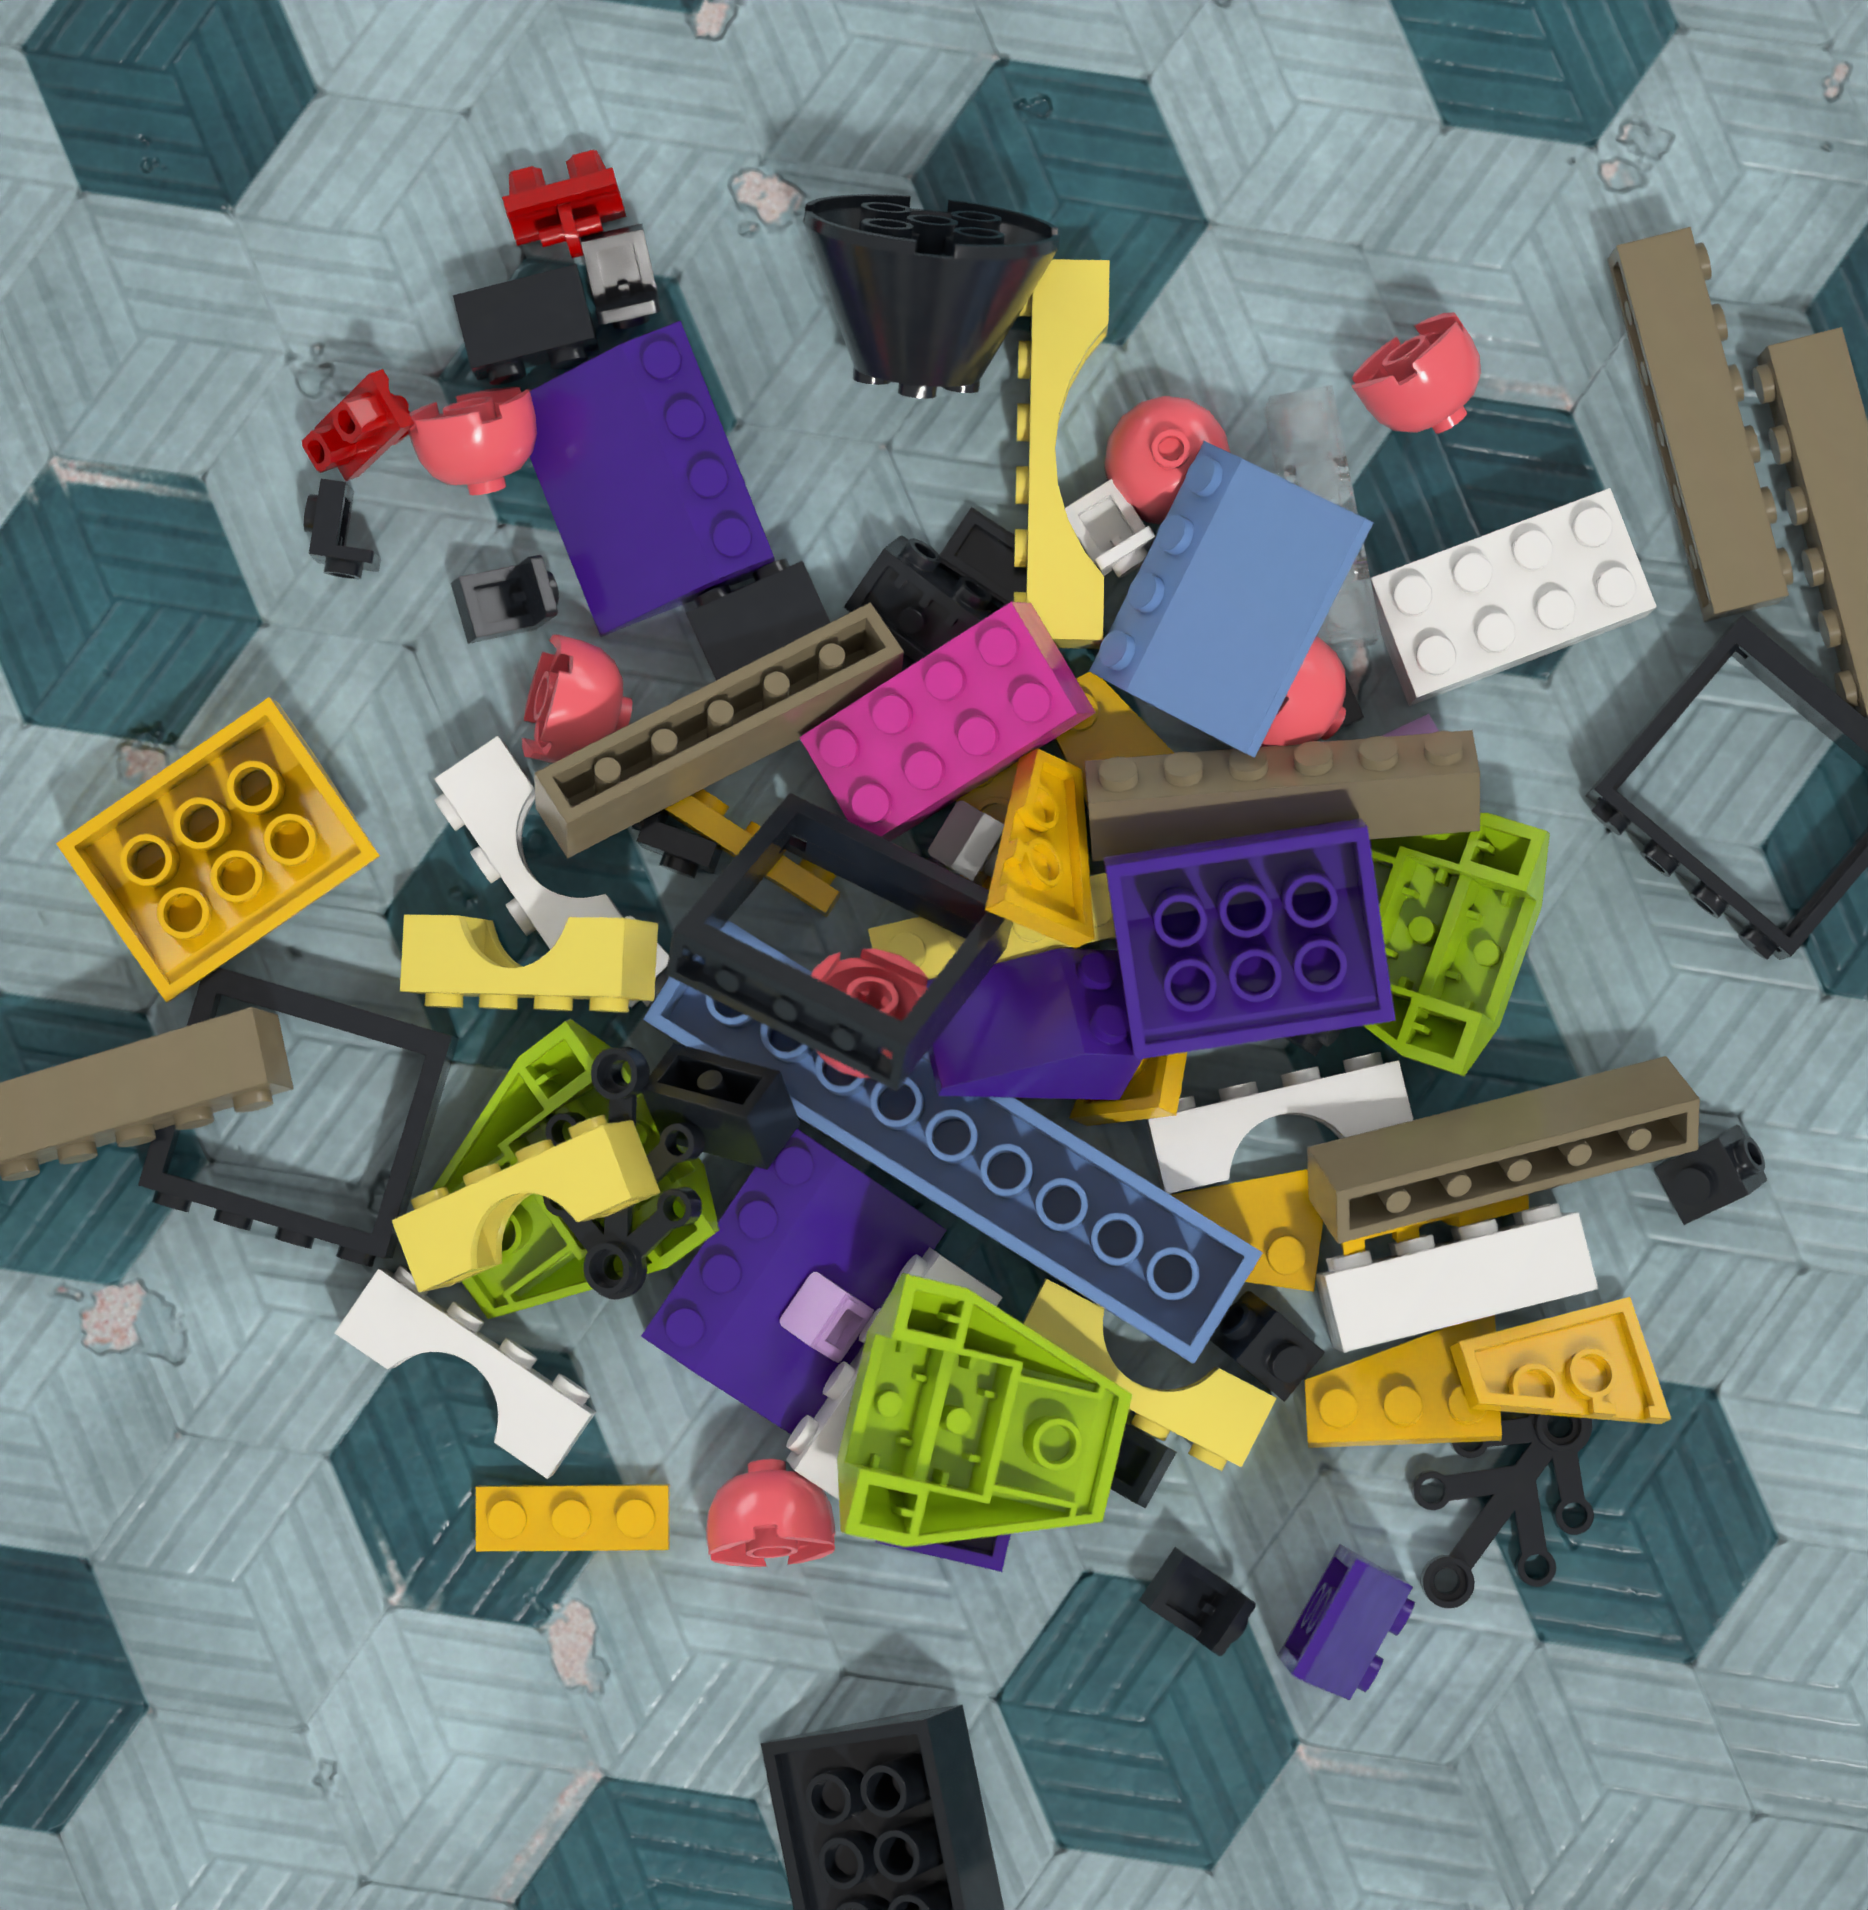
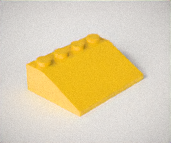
M270 697L56 843L166 1003H169L380 857V854L313 751L279 702Z

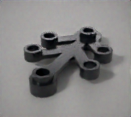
M616 1047L606 1049L597 1055L592 1064L591 1078L593 1085L603 1097L609 1099L608 1124L633 1120L636 1127L637 1095L642 1093V1089L648 1084L650 1068L643 1054L635 1048ZM626 1061L631 1069L629 1084L625 1082L621 1073L622 1066ZM577 1112L556 1114L547 1123L546 1139H552L554 1147L566 1142L562 1133L564 1123L568 1121L573 1126L587 1119ZM690 1122L676 1123L667 1126L660 1136V1143L647 1155L657 1184L678 1163L695 1160L702 1154L705 1139L703 1132L697 1125ZM680 1131L688 1139V1148L684 1154L679 1151L676 1145V1137ZM689 1187L669 1189L659 1197L657 1211L632 1232V1210L636 1204L605 1217L603 1228L596 1219L577 1222L560 1204L543 1196L547 1210L553 1215L560 1216L588 1253L584 1260L583 1270L589 1286L601 1296L613 1300L627 1298L637 1293L643 1286L647 1275L646 1256L675 1228L694 1224L702 1212L701 1199L693 1189ZM677 1196L685 1203L686 1210L682 1219L676 1215L673 1208L674 1200ZM617 1255L623 1263L622 1277L614 1269V1260Z
M1529 1414L1528 1417L1502 1420L1501 1441H1483L1470 1451L1462 1449L1458 1442L1450 1443V1446L1457 1454L1463 1457L1476 1458L1482 1455L1487 1450V1447L1529 1443L1514 1465L1450 1475L1427 1470L1415 1477L1411 1487L1412 1496L1417 1504L1428 1510L1441 1509L1449 1501L1492 1495L1450 1554L1436 1556L1424 1566L1420 1578L1421 1588L1431 1602L1442 1608H1456L1468 1601L1475 1586L1472 1568L1513 1512L1515 1514L1520 1553L1515 1561V1570L1518 1577L1526 1584L1534 1587L1544 1586L1554 1578L1556 1562L1546 1547L1536 1480L1552 1459L1560 1497L1553 1507L1552 1516L1554 1523L1560 1530L1572 1535L1582 1534L1591 1527L1594 1512L1592 1506L1584 1497L1577 1452L1589 1441L1592 1433V1419L1568 1417L1570 1428L1561 1437H1554L1548 1430L1547 1423L1552 1415ZM1430 1478L1438 1479L1443 1485V1494L1435 1502H1426L1420 1494L1422 1483ZM1570 1503H1579L1584 1510V1519L1579 1525L1569 1527L1563 1522L1562 1511ZM1532 1555H1542L1547 1563L1546 1572L1539 1578H1529L1524 1570L1526 1560ZM1445 1568L1454 1570L1457 1575L1455 1588L1449 1592L1438 1591L1434 1584L1436 1574Z

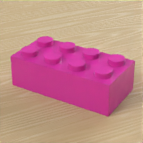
M1010 602L799 738L847 820L888 841H892L1018 762L1020 757L1037 748L1039 749L1096 712L1032 603Z

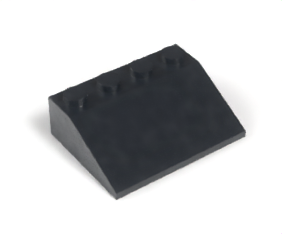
M963 1704L908 1712L761 1743L794 1910H1005Z

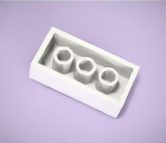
M1611 488L1372 577L1364 588L1409 706L1640 620L1657 607Z
M1548 1203L1513 1213L1514 1225L1498 1228L1496 1219H1491L1461 1227H1452L1450 1229L1453 1240L1438 1244L1434 1243L1432 1234L1419 1235L1418 1238L1397 1243L1395 1241L1388 1243L1391 1255L1373 1260L1369 1250L1348 1256L1342 1254L1327 1258L1329 1271L1317 1273L1316 1284L1333 1349L1347 1352L1598 1289L1579 1212L1561 1213L1559 1203L1551 1205Z

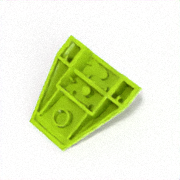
M1480 813V831L1370 839L1395 1021L1363 1025L1365 1028L1406 1058L1463 1077L1466 1075L1500 1027L1541 911L1550 837L1548 831L1494 814Z
M569 1019L521 1054L431 1191L447 1187L449 1194L466 1187L462 1177L474 1170L495 1163H499L501 1170L517 1164L518 1160L515 1155L517 1151L547 1140L545 1132L547 1123L556 1114L577 1112L586 1119L605 1115L608 1123L609 1099L603 1097L595 1089L591 1078V1068L597 1055L612 1047ZM626 1061L622 1066L621 1073L625 1082L629 1084L631 1069ZM640 1093L637 1095L636 1130L647 1156L660 1143V1135L644 1097ZM568 1121L564 1123L562 1128L563 1137L566 1141L571 1139L568 1129L572 1126ZM677 1145L679 1151L684 1154L687 1147ZM699 1157L692 1161L678 1163L658 1183L661 1193L643 1200L633 1207L632 1232L657 1211L658 1199L666 1190L689 1187L697 1192L702 1202L701 1215L694 1224L675 1228L646 1256L647 1274L670 1267L720 1231L705 1166ZM534 1193L525 1198L515 1208L506 1224L502 1241V1263L461 1281L487 1319L593 1290L587 1283L583 1270L584 1260L588 1253L563 1219L547 1210L543 1201V1195ZM677 1196L674 1200L673 1208L676 1215L682 1219L686 1210L685 1203ZM605 1217L597 1218L596 1220L604 1228ZM617 1255L614 1260V1269L622 1277L623 1263Z
M902 1273L868 1329L837 1456L840 1530L848 1535L910 1547L1103 1522L1133 1394L968 1288Z

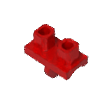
M589 150L574 154L566 161L570 179L546 185L542 169L534 166L511 171L509 174V195L503 196L502 199L517 246L541 240L542 247H547L567 241L571 258L584 256L581 237L603 232L602 223L627 217L613 167L606 169L596 150Z
M381 369L369 373L314 427L315 429L302 440V447L316 471L323 473L338 468L344 480L348 481L361 476L392 445L398 444L408 436V430L415 423L409 414L407 400L403 396L390 393L389 378L385 371Z

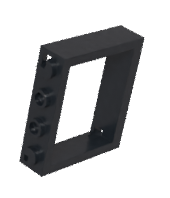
M1742 615L1728 627L1585 796L1596 805L1591 810V813L1606 828L1620 836L1626 830L1645 846L1640 854L1652 867L1667 877H1670L1675 871L1694 887L1689 896L1697 905L1715 918H1719L1724 913L1743 930L1738 934V937L1749 949L1766 960L1772 954L1779 960L1791 957L1868 867V827L1780 929L1617 791L1731 656L1868 771V720Z
M789 793L673 929L666 975L898 1091L1006 950L1013 922L985 910L989 895L988 889ZM793 835H795V836H797V837H799V838H801V839L807 841V843L804 842V841H802V840H800V839H798V838H796V837H794ZM786 851L966 939L903 1021L720 931ZM700 956L705 959V962L702 964L695 959ZM883 1048L892 1052L891 1058L882 1054Z
M219 967L200 980L187 1026L215 1018L221 996L224 995L426 1055L373 1232L369 1233L168 1173L180 1134V1130H177L175 1125L155 1130L156 1139L151 1141L138 1186L155 1190L152 1202L172 1209L189 1212L192 1202L216 1208L213 1220L229 1226L250 1231L253 1220L276 1226L277 1231L274 1238L293 1245L312 1249L315 1238L337 1244L339 1247L336 1257L357 1264L373 1267L376 1256L384 1259L393 1258L398 1237L391 1220L405 1215L459 1038Z

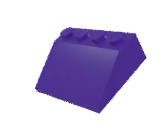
M681 320L624 342L530 391L537 426V437L530 459L600 637L692 602L701 594L719 586L729 585L730 587L753 578V572L775 561Z
M1361 818L1104 857L1135 1060L1395 1021L1368 826Z
M796 1129L768 1170L758 1167L754 1168L718 1221L720 1231L703 1243L641 1337L695 1374L789 1434H792L798 1423L806 1415L814 1419L828 1397L823 1394V1389L837 1366L843 1361L850 1365L864 1345L858 1336L842 1361L837 1363L813 1349L781 1326V1316L809 1275L813 1272L820 1273L874 1309L875 1312L878 1308H882L906 1263L916 1254L922 1258L929 1247L934 1250L947 1230L802 1131Z

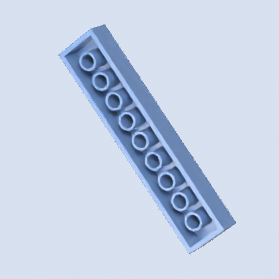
M728 920L720 931L810 976L812 975L811 971ZM700 956L695 959L702 964L705 962V959ZM671 977L668 978L643 1018L651 1026L686 1047L780 1071L798 1118L1192 1364L1198 1359L1263 1252L1015 1098L938 1096L928 1052L898 1091H895L872 1078H858L837 1071L825 1063L816 1050Z

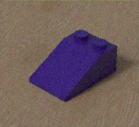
M1057 948L994 964L928 1050L938 1096L1119 1100L1143 1059L1135 1060L1118 950ZM930 979L927 981L926 988H928L931 985L934 979Z
M1339 1544L1279 1651L1278 1658L1291 1675L1350 1701L1357 1688L1366 1692L1375 1680L1384 1660L1376 1655L1387 1633L1390 1632L1397 1636L1408 1621L1415 1606V1602L1407 1598L1413 1586Z

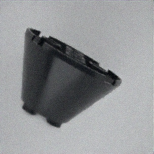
M885 194L830 196L815 199L805 204L803 223L854 365L853 380L873 385H884L890 382L899 383L898 394L906 397L935 398L937 387L959 393L979 392L982 376L1059 249L1060 235H1057L1058 228L1055 225L1031 215L983 204L948 199L947 212L910 208L911 196Z

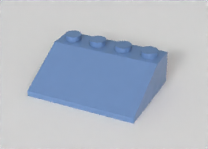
M1204 441L1194 462L1187 471L1186 478L1165 520L1158 529L1157 536L1136 578L1129 587L1128 594L1107 636L1100 645L1099 652L1089 672L1255 758L1373 522Z

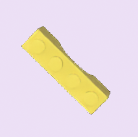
M404 915L400 991L425 994L424 1006L463 1008V997L468 996L479 997V1008L517 1010L518 998H534V1009L573 1011V999H590V1011L626 1013L629 1010V1000L654 1001L658 923L629 918L568 917L562 934L552 949L539 960L522 967L502 947L492 920L459 915Z
M605 1115L587 1119L570 1127L568 1131L571 1139L555 1147L552 1139L532 1144L515 1153L518 1163L501 1170L499 1163H495L464 1175L462 1178L466 1187L449 1194L447 1187H442L413 1198L411 1204L414 1210L391 1221L418 1292L452 1286L501 1264L502 1241L506 1224L515 1208L533 1193L554 1200L569 1212L577 1222L610 1216L661 1193L633 1120L608 1124Z
M1045 1278L1022 1324L1133 1394L1129 1408L1136 1412L1131 1422L1133 1426L1162 1441L1166 1440L1170 1431L1192 1441L1193 1444L1188 1454L1220 1471H1223L1227 1461L1242 1467L1277 1399L1276 1397L1216 1366L1192 1384L1175 1389H1155L1132 1381L1117 1368L1106 1348L1103 1334L1104 1308Z

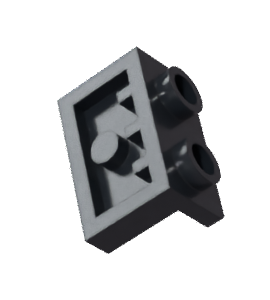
M899 536L882 550L843 607L851 613L871 602L903 649L904 654L915 662H918L1000 609L991 602V594L980 583L968 577L959 578L940 564L941 557L931 546L921 540L914 538L909 540L904 536Z

